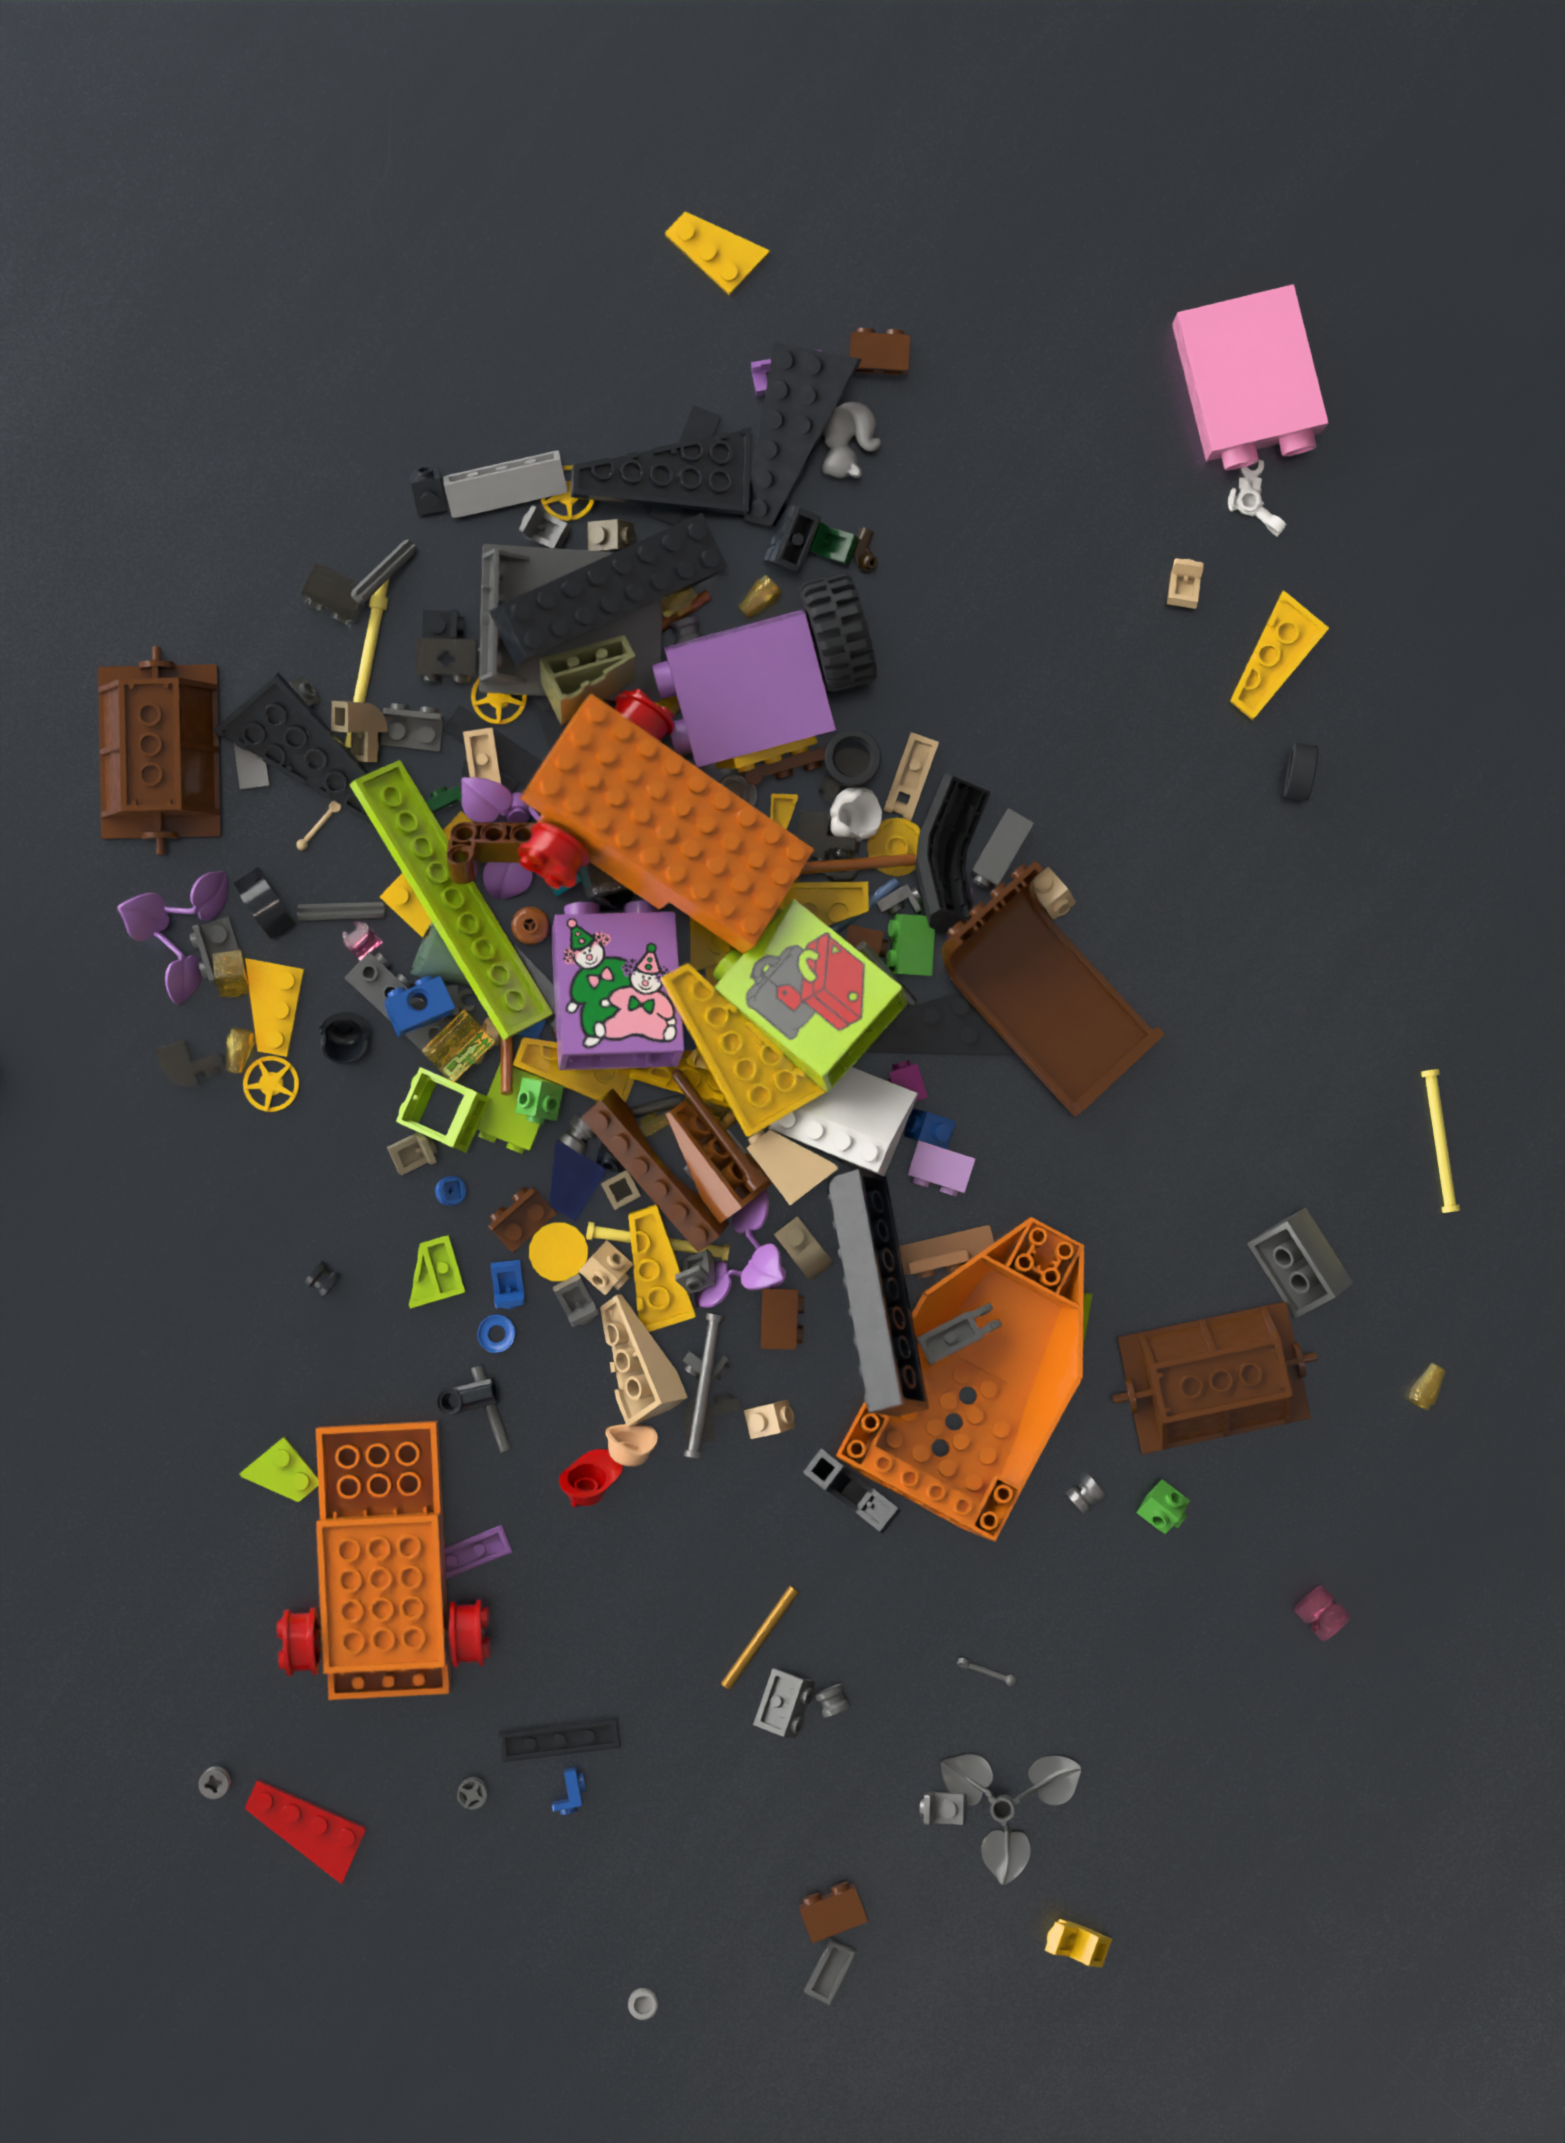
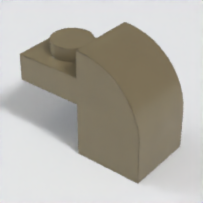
M332 701L331 731L351 733V753L358 761L377 762V753L379 751L378 732H388L383 713L370 703Z
M798 1216L774 1234L809 1281H812L834 1264Z

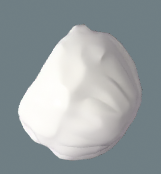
M850 787L841 791L836 796L830 809L832 817L830 830L837 838L860 842L863 839L874 836L882 822V810L878 799L872 790L865 787Z

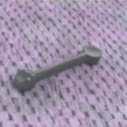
M965 1658L958 1659L957 1665L961 1668H969L1005 1681L1009 1686H1014L1017 1683L1015 1675L1010 1674L1007 1676L970 1663Z

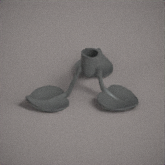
M965 1754L944 1759L941 1762L942 1777L949 1792L967 1793L966 1805L978 1804L982 1799L983 1793L986 1794L988 1801L992 1803L990 1807L992 1817L996 1821L1001 1822L1005 1829V1832L1001 1830L990 1832L981 1844V1856L985 1865L1002 1885L1008 1884L1019 1876L1026 1867L1031 1855V1844L1027 1835L1021 1831L1010 1833V1826L1007 1821L1016 1813L1017 1804L1037 1790L1039 1798L1044 1803L1054 1806L1064 1804L1076 1791L1082 1770L1081 1766L1070 1758L1057 1755L1045 1756L1036 1760L1028 1771V1777L1034 1784L1033 1787L1015 1799L1008 1795H1001L995 1798L991 1791L987 1789L993 1781V1770L986 1759L975 1754Z

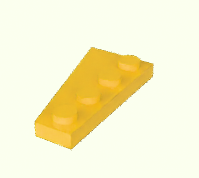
M462 811L443 829L448 840L451 829L460 822H473ZM402 873L385 890L380 898L424 938L432 921Z
M694 1050L683 1051L678 1067L630 1068L631 1079L684 1094L672 1078V1072L675 1069H680L704 1101L731 1108L711 1071L687 1064L686 1059Z
M655 1204L630 1212L628 1216L639 1320L647 1331L651 1332L696 1317L697 1314L690 1294L675 1281V1275L682 1271L659 1207Z

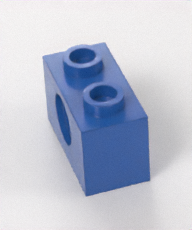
M431 975L417 980L415 982L416 986L405 990L404 987H400L387 994L389 998L385 999L383 1006L398 1037L453 1014L455 1006L441 976L432 978ZM421 998L426 1003V1008L416 1010L411 1006L410 1000Z

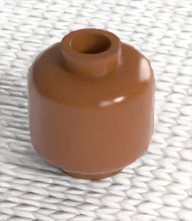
M534 906L524 907L514 914L511 921V931L514 937L522 944L528 946L538 945L548 937L550 921L546 913L540 908ZM524 925L529 926V930H526Z

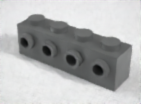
M368 952L344 978L389 1019L383 1006L385 999L389 998L387 994L400 987H404L405 990L410 989L413 984L401 973L396 977L388 969L392 964L379 952L375 956ZM413 998L410 1000V1004L414 1009L422 1010L426 1008V1003L423 999ZM445 1017L405 1035L434 1061L458 1034L453 1030L457 1025L448 1017Z

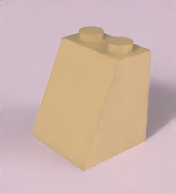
M760 1130L748 1139L751 1145L747 1147V1150L789 1205L793 1204L838 1169L834 1163L772 1130L766 1133Z

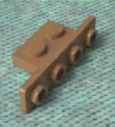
M985 1225L899 1246L904 1275L917 1274V1278L920 1279L935 1275L934 1269L946 1267L947 1272L957 1270L963 1265V1262L971 1260L994 1243L991 1227Z

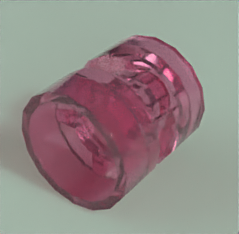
M1320 1585L1299 1602L1294 1612L1305 1623L1311 1622V1630L1322 1642H1325L1349 1621L1351 1615L1341 1604H1334V1597L1323 1585Z

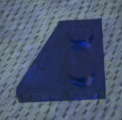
M557 1140L555 1143L550 1206L576 1221L607 1170Z

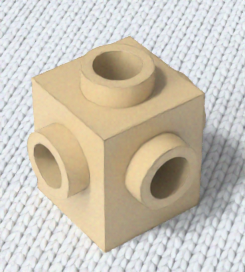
M606 1240L579 1272L606 1295L613 1287L619 1290L630 1278L626 1272L633 1263Z

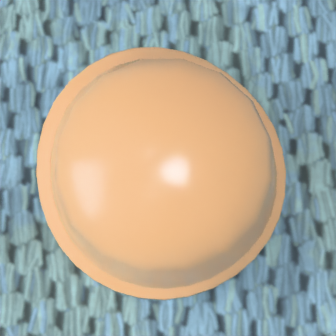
M620 1424L606 1429L610 1457L623 1466L634 1467L642 1465L657 1444V1432L648 1425L636 1424L627 1427L626 1424Z

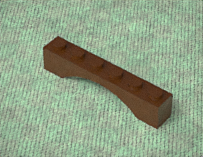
M613 1088L582 1115L581 1118L698 1253L723 1233L730 1223L727 1220L719 1223L703 1202L701 1196L687 1187L664 1165L644 1137L633 1111Z

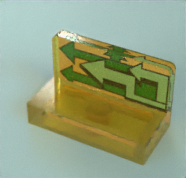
M463 1010L421 1052L451 1082H455L495 1043V1040L469 1013Z

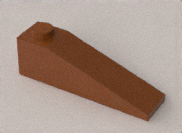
M686 1100L666 1114L701 1199L719 1223H722L743 1208L772 1184L769 1179L750 1193L743 1184L746 1182L743 1179V1172L697 1110ZM748 1153L744 1154L754 1168L757 1166L760 1171L762 1170L753 1157Z

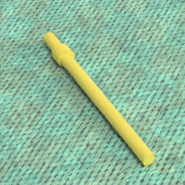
M389 579L370 598L369 607L371 608L353 700L355 702L366 701L383 610L387 609L388 604L386 594ZM347 733L345 746L350 749L351 733Z

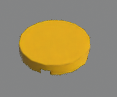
M897 817L885 819L881 822L877 833L868 839V856L915 854L916 858L920 828L908 819ZM915 865L876 869L885 875L900 877L913 872Z
M551 1223L543 1226L534 1234L529 1245V1258L533 1268L540 1276L551 1281H565L580 1273L579 1270L588 1259V1245L584 1235L576 1227L567 1223Z

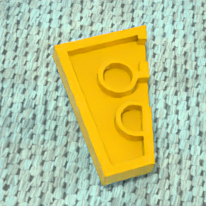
M684 212L665 232V236L729 296L770 254V250L687 212Z
M816 736L719 761L715 763L716 769H737L738 773L756 768L754 763L764 760L766 764L782 760L781 755L791 752L792 756L809 751L808 746L816 744L817 739Z
M245 958L257 1051L288 1057L305 970Z

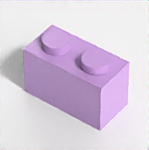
M918 1140L907 1175L913 1177L911 1183L927 1188L929 1183L941 1186L940 1192L957 1197L958 1192L965 1193L975 1158Z

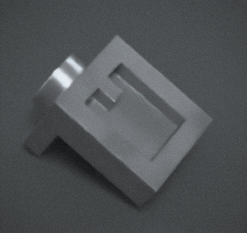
M906 884L878 900L876 906L881 914L888 911L889 915H892L905 907L903 902L908 900L915 914H918L922 911L920 905L923 904V900L916 888L910 890Z
M931 1791L925 1794L924 1799H921L920 1816L924 1817V1825H931L933 1823L966 1824L967 1793Z

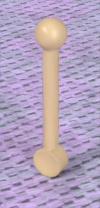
M335 801L329 804L330 809L304 839L297 841L296 846L299 850L307 849L308 842L333 813L341 810V804Z

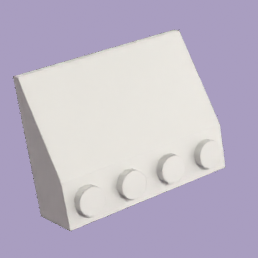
M851 1067L829 1093L825 1091L824 1094L770 1124L769 1129L781 1136L884 1177L918 1093Z

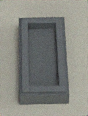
M830 1937L804 1989V1993L831 2006L857 1954V1950Z

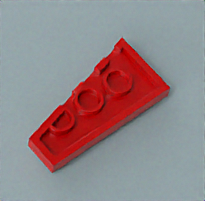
M260 1780L256 1781L244 1808L341 1885L367 1829L360 1824Z

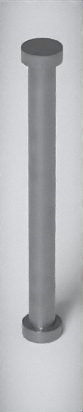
M707 1313L706 1316L709 1323L688 1450L684 1451V1456L702 1459L700 1447L720 1324L724 1322L725 1318L722 1315Z

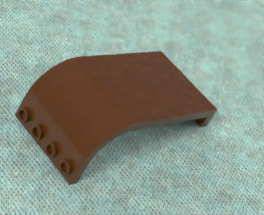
M1035 860L1029 867L1023 863L1010 875L1014 880L1008 886L1002 882L990 893L993 899L987 905L981 901L968 913L972 918L966 924L960 920L947 932L951 937L943 944L941 954L951 979L964 997L1070 1113L1076 1117L1154 1046L1165 1033L1158 1026L1151 1029L1051 920L1041 906L1034 890V879L1043 870Z

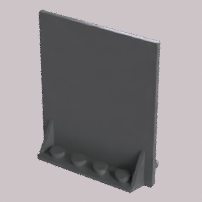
M484 544L482 547L480 647L477 649V651H480L479 691L481 693L547 696L540 683V658L625 635L635 654V680L604 700H616L617 695L621 691L632 692L634 689H639L646 693L651 701L659 703L660 694L652 665L661 663L662 599L514 666L489 611L508 600L615 552Z

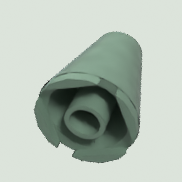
M431 922L428 930L431 931L429 936L424 937L412 966L414 969L411 971V975L420 978L431 975L432 978L441 976L443 982L470 986L434 924Z

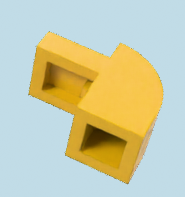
M1059 1919V1922H1055L1047 1935L1048 1943L1045 1951L1054 1955L1069 1956L1088 1966L1102 1967L1112 1939L1087 1927Z

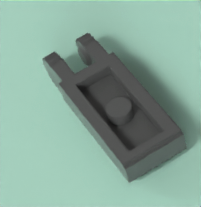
M991 1303L972 1312L967 1311L916 1338L929 1366L982 1339L983 1335L1002 1326L998 1319L989 1322L986 1326L979 1329L974 1320L990 1313L993 1309Z

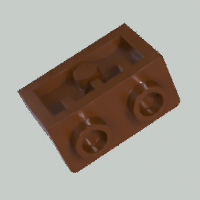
M524 1186L512 1197L514 1203L507 1210L502 1206L489 1217L492 1223L488 1227L512 1253L558 1214L535 1187H531L528 1190Z

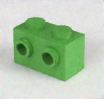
M893 914V920H890L888 925L891 950H888L886 956L887 967H890L894 974L932 976L935 929L929 927L927 916Z

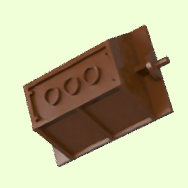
M154 646L152 647V660L141 661L139 666L98 667L101 839H156V855H165V839L221 836L219 735L213 732V729L219 725L218 665H175L173 661L161 660V647Z
M1286 1301L1117 1337L1126 1378L1124 1380L1127 1392L1112 1395L1113 1404L1129 1401L1131 1413L1134 1415L1142 1454L1311 1419L1303 1378L1306 1377L1305 1363L1318 1361V1356L1316 1352L1302 1355L1300 1345L1294 1339Z

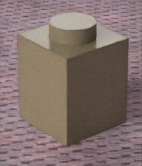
M627 1170L601 1183L614 1210L642 1197L636 1183Z

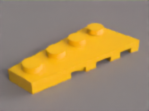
M1284 590L1230 700L1234 706L1251 720L1258 715L1329 629L1328 626Z
M522 1038L513 1060V1067L552 1083L563 1085L564 1088L596 1101L613 1088L626 1103L635 1081L630 1078V1068L558 1071L557 1042Z

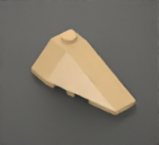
M621 1294L616 1295L602 1305L600 1311L606 1343L612 1347L614 1362H610L611 1372H616L619 1389L615 1390L616 1401L627 1427L634 1426L669 1411L688 1397L676 1369Z

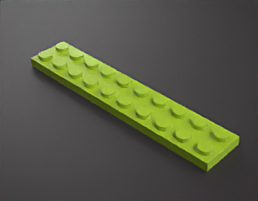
M401 760L354 780L350 787L502 1039L506 1040L550 1017L553 1014L552 1010L474 881L468 884H457L452 881L446 855L449 840Z

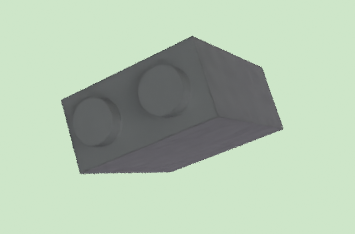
M1009 808L1007 809L970 873V876L974 877L973 883L986 891L990 887L993 889L997 888L1034 824L1032 821Z

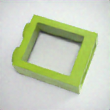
M420 1067L418 1073L412 1079L411 1089L406 1100L399 1108V1116L396 1122L467 1153L491 1098ZM437 1083L464 1094L447 1135L419 1124Z

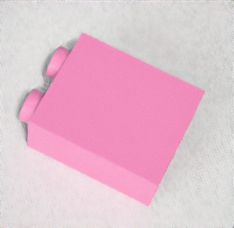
M1294 284L1177 313L1172 326L1206 461L1222 458L1224 470H1235L1259 462L1257 449L1279 444L1282 456L1297 455L1317 448L1314 435L1322 433L1328 424V419Z

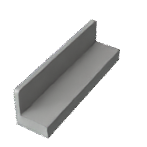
M559 450L443 476L444 487L453 518L564 494L568 491Z

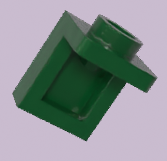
M819 522L809 550L818 557L849 565L859 537L852 533L828 527L826 524Z
M458 785L449 790L445 786L430 793L431 799L426 801L433 814L458 802L462 806V790Z

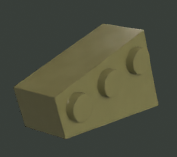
M625 635L540 658V683L561 725L572 719L581 703L591 694L602 701L635 680V654Z

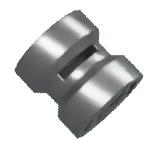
M575 1114L570 1121V1129L563 1131L559 1140L583 1156L588 1149L587 1143L590 1139H595L597 1135L582 1118Z
M1089 1474L1081 1479V1484L1078 1488L1072 1487L1066 1492V1495L1084 1516L1091 1511L1092 1504L1096 1502L1101 1503L1107 1498V1495Z

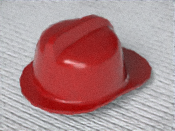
M592 1450L582 1455L569 1468L563 1471L559 1478V1485L567 1494L573 1508L593 1506L604 1498L606 1490L620 1477L623 1465L615 1462L610 1457L609 1450Z

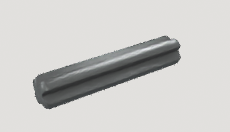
M408 539L404 540L353 589L351 593L352 599L358 604H363L415 554L417 550L416 545Z
M383 902L300 904L297 906V918L300 921L384 918L386 913Z

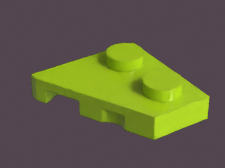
M450 1235L420 1243L411 1299L409 1301L410 1309L465 1293V1286Z
M286 1437L279 1440L240 1473L242 1478L297 1502H300L318 1487V1476Z

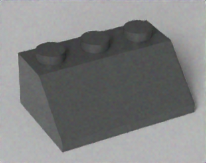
M1306 1208L1287 1217L1247 1243L1282 1300L1287 1302V1307L1294 1319L1332 1300L1353 1284L1350 1276Z

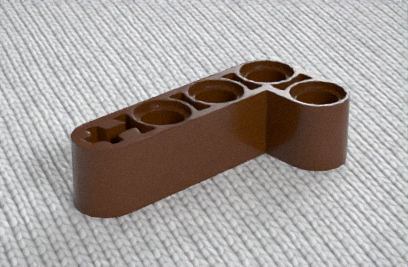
M460 822L451 829L446 854L452 881L457 884L472 882L477 876L479 862L519 863L521 858L518 855V848L521 844L528 843L532 837L531 828L535 823Z

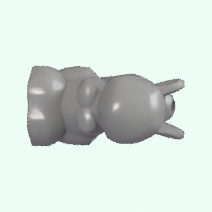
M847 402L835 407V412L823 433L825 443L830 450L823 460L821 469L823 473L837 478H845L849 475L859 478L862 476V470L857 465L858 458L856 453L848 446L851 438L855 435L858 444L866 451L877 450L881 445L880 438H873L876 420L871 410L860 402Z

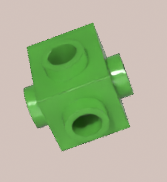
M522 1077L515 1113L527 1115L526 1121L543 1125L545 1119L557 1121L564 1086Z
M1161 1479L1147 1494L1136 1513L1166 1534L1173 1526L1179 1528L1188 1516L1185 1509L1190 1500Z

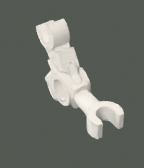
M1259 460L1256 470L1252 471L1248 467L1241 468L1245 478H1239L1240 493L1238 496H1235V488L1230 491L1228 507L1230 512L1238 509L1244 515L1257 516L1265 523L1268 530L1277 537L1285 529L1286 523L1263 507L1264 502H1262L1261 498L1262 478H1258V476L1261 475L1264 469V462Z

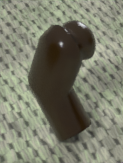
M860 527L857 535L859 539L853 553V558L857 566L867 572L874 570L878 564L877 558L873 556L868 547L874 532Z

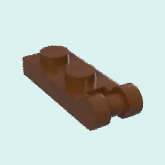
M824 747L782 758V760L774 763L755 766L756 768L746 771L745 779L749 784L757 786L761 783L762 778L775 774L777 780L793 775L792 769L804 766L805 771L822 767L821 761H824L825 758Z

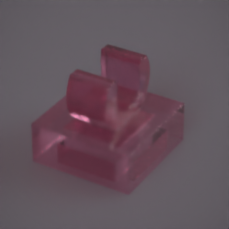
M355 921L354 925L357 929L350 935L344 931L342 936L345 940L342 943L361 960L368 952L374 951L383 941L365 922L361 924L359 921Z

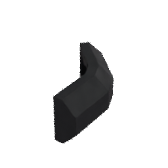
M944 773L919 833L915 864L928 925L930 928L943 933H947L960 920L966 924L972 918L968 914L974 908L965 872L967 849L991 793L947 773Z

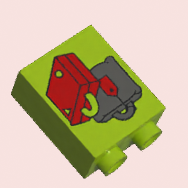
M795 899L783 911L778 907L754 947L743 955L736 949L732 950L720 961L713 974V977L719 981L714 987L715 990L735 1006L740 1014L752 1022L784 1052L783 1054L801 1068L809 1078L827 1093L833 1089L907 1006L906 997L901 985Z

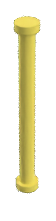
M1439 1069L1421 1071L1422 1077H1425L1443 1193L1444 1207H1442V1213L1460 1211V1205H1456L1437 1075H1440Z
M594 1222L588 1223L587 1240L599 1238L631 1244L630 1231L595 1226ZM670 1238L674 1251L698 1253L689 1241ZM724 1243V1246L709 1244L700 1251L708 1249L714 1257L722 1258L721 1261L727 1262L730 1244Z

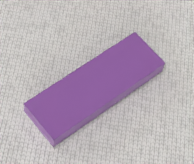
M503 1525L446 1546V1579L513 1553Z

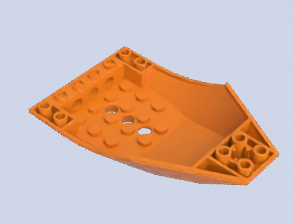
M1032 1217L925 1291L912 1312L916 1338L967 1311L972 1312L988 1303H991L993 1307L990 1313L974 1319L978 1328L980 1329L989 1322L998 1319L1002 1326L983 1335L982 1339L930 1366L917 1343L929 1409L894 1417L870 1413L864 1401L836 1454V1457L859 1474L963 1530L994 1542L1000 1534L1058 1421L1083 1379L1084 1245ZM970 1387L976 1392V1400L972 1404H964L960 1400L959 1393L962 1388ZM956 1414L961 1418L962 1425L959 1430H950L946 1426L945 1420L948 1415ZM936 1440H942L948 1446V1452L943 1457H938L932 1452V1444Z

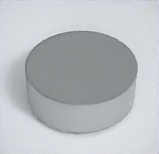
M639 1988L630 1995L628 2009L636 2019L647 2020L655 2015L658 2009V1998L652 1990Z

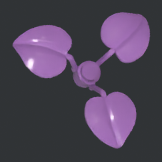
M474 777L462 778V807L467 817L476 822H492L499 814L506 815L509 823H526L530 815L536 821L539 820L540 816L535 809L520 799L522 793L511 794L507 787L495 781ZM487 862L483 870V882L491 896L496 899H506L527 890L532 882V872L523 868L520 863Z
M222 870L206 873L194 883L190 895L192 908H168L165 906L163 898L156 893L141 894L117 906L131 938L137 941H144L154 935L178 956L179 960L173 961L168 965L165 975L168 995L172 1002L177 1005L185 1002L198 988L202 980L198 964L201 961L194 955H189L185 958L183 952L160 931L166 929L169 924L168 913L195 914L197 912L199 918L203 921L215 918L224 908L228 897V879L226 873Z
M766 1189L734 1213L732 1217L733 1229L737 1233L746 1232L747 1238L757 1249L752 1259L748 1261V1265L743 1272L734 1269L728 1271V1264L725 1261L715 1262V1284L695 1292V1305L698 1309L714 1307L721 1303L730 1291L732 1283L730 1277L732 1276L741 1277L742 1285L750 1290L767 1287L776 1289L785 1281L786 1270L781 1266L778 1248L772 1244L761 1246L752 1233L753 1230H758L763 1226L768 1215L769 1199Z

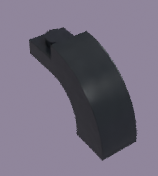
M820 1449L803 1472L882 1534L901 1511L878 1490L823 1449Z

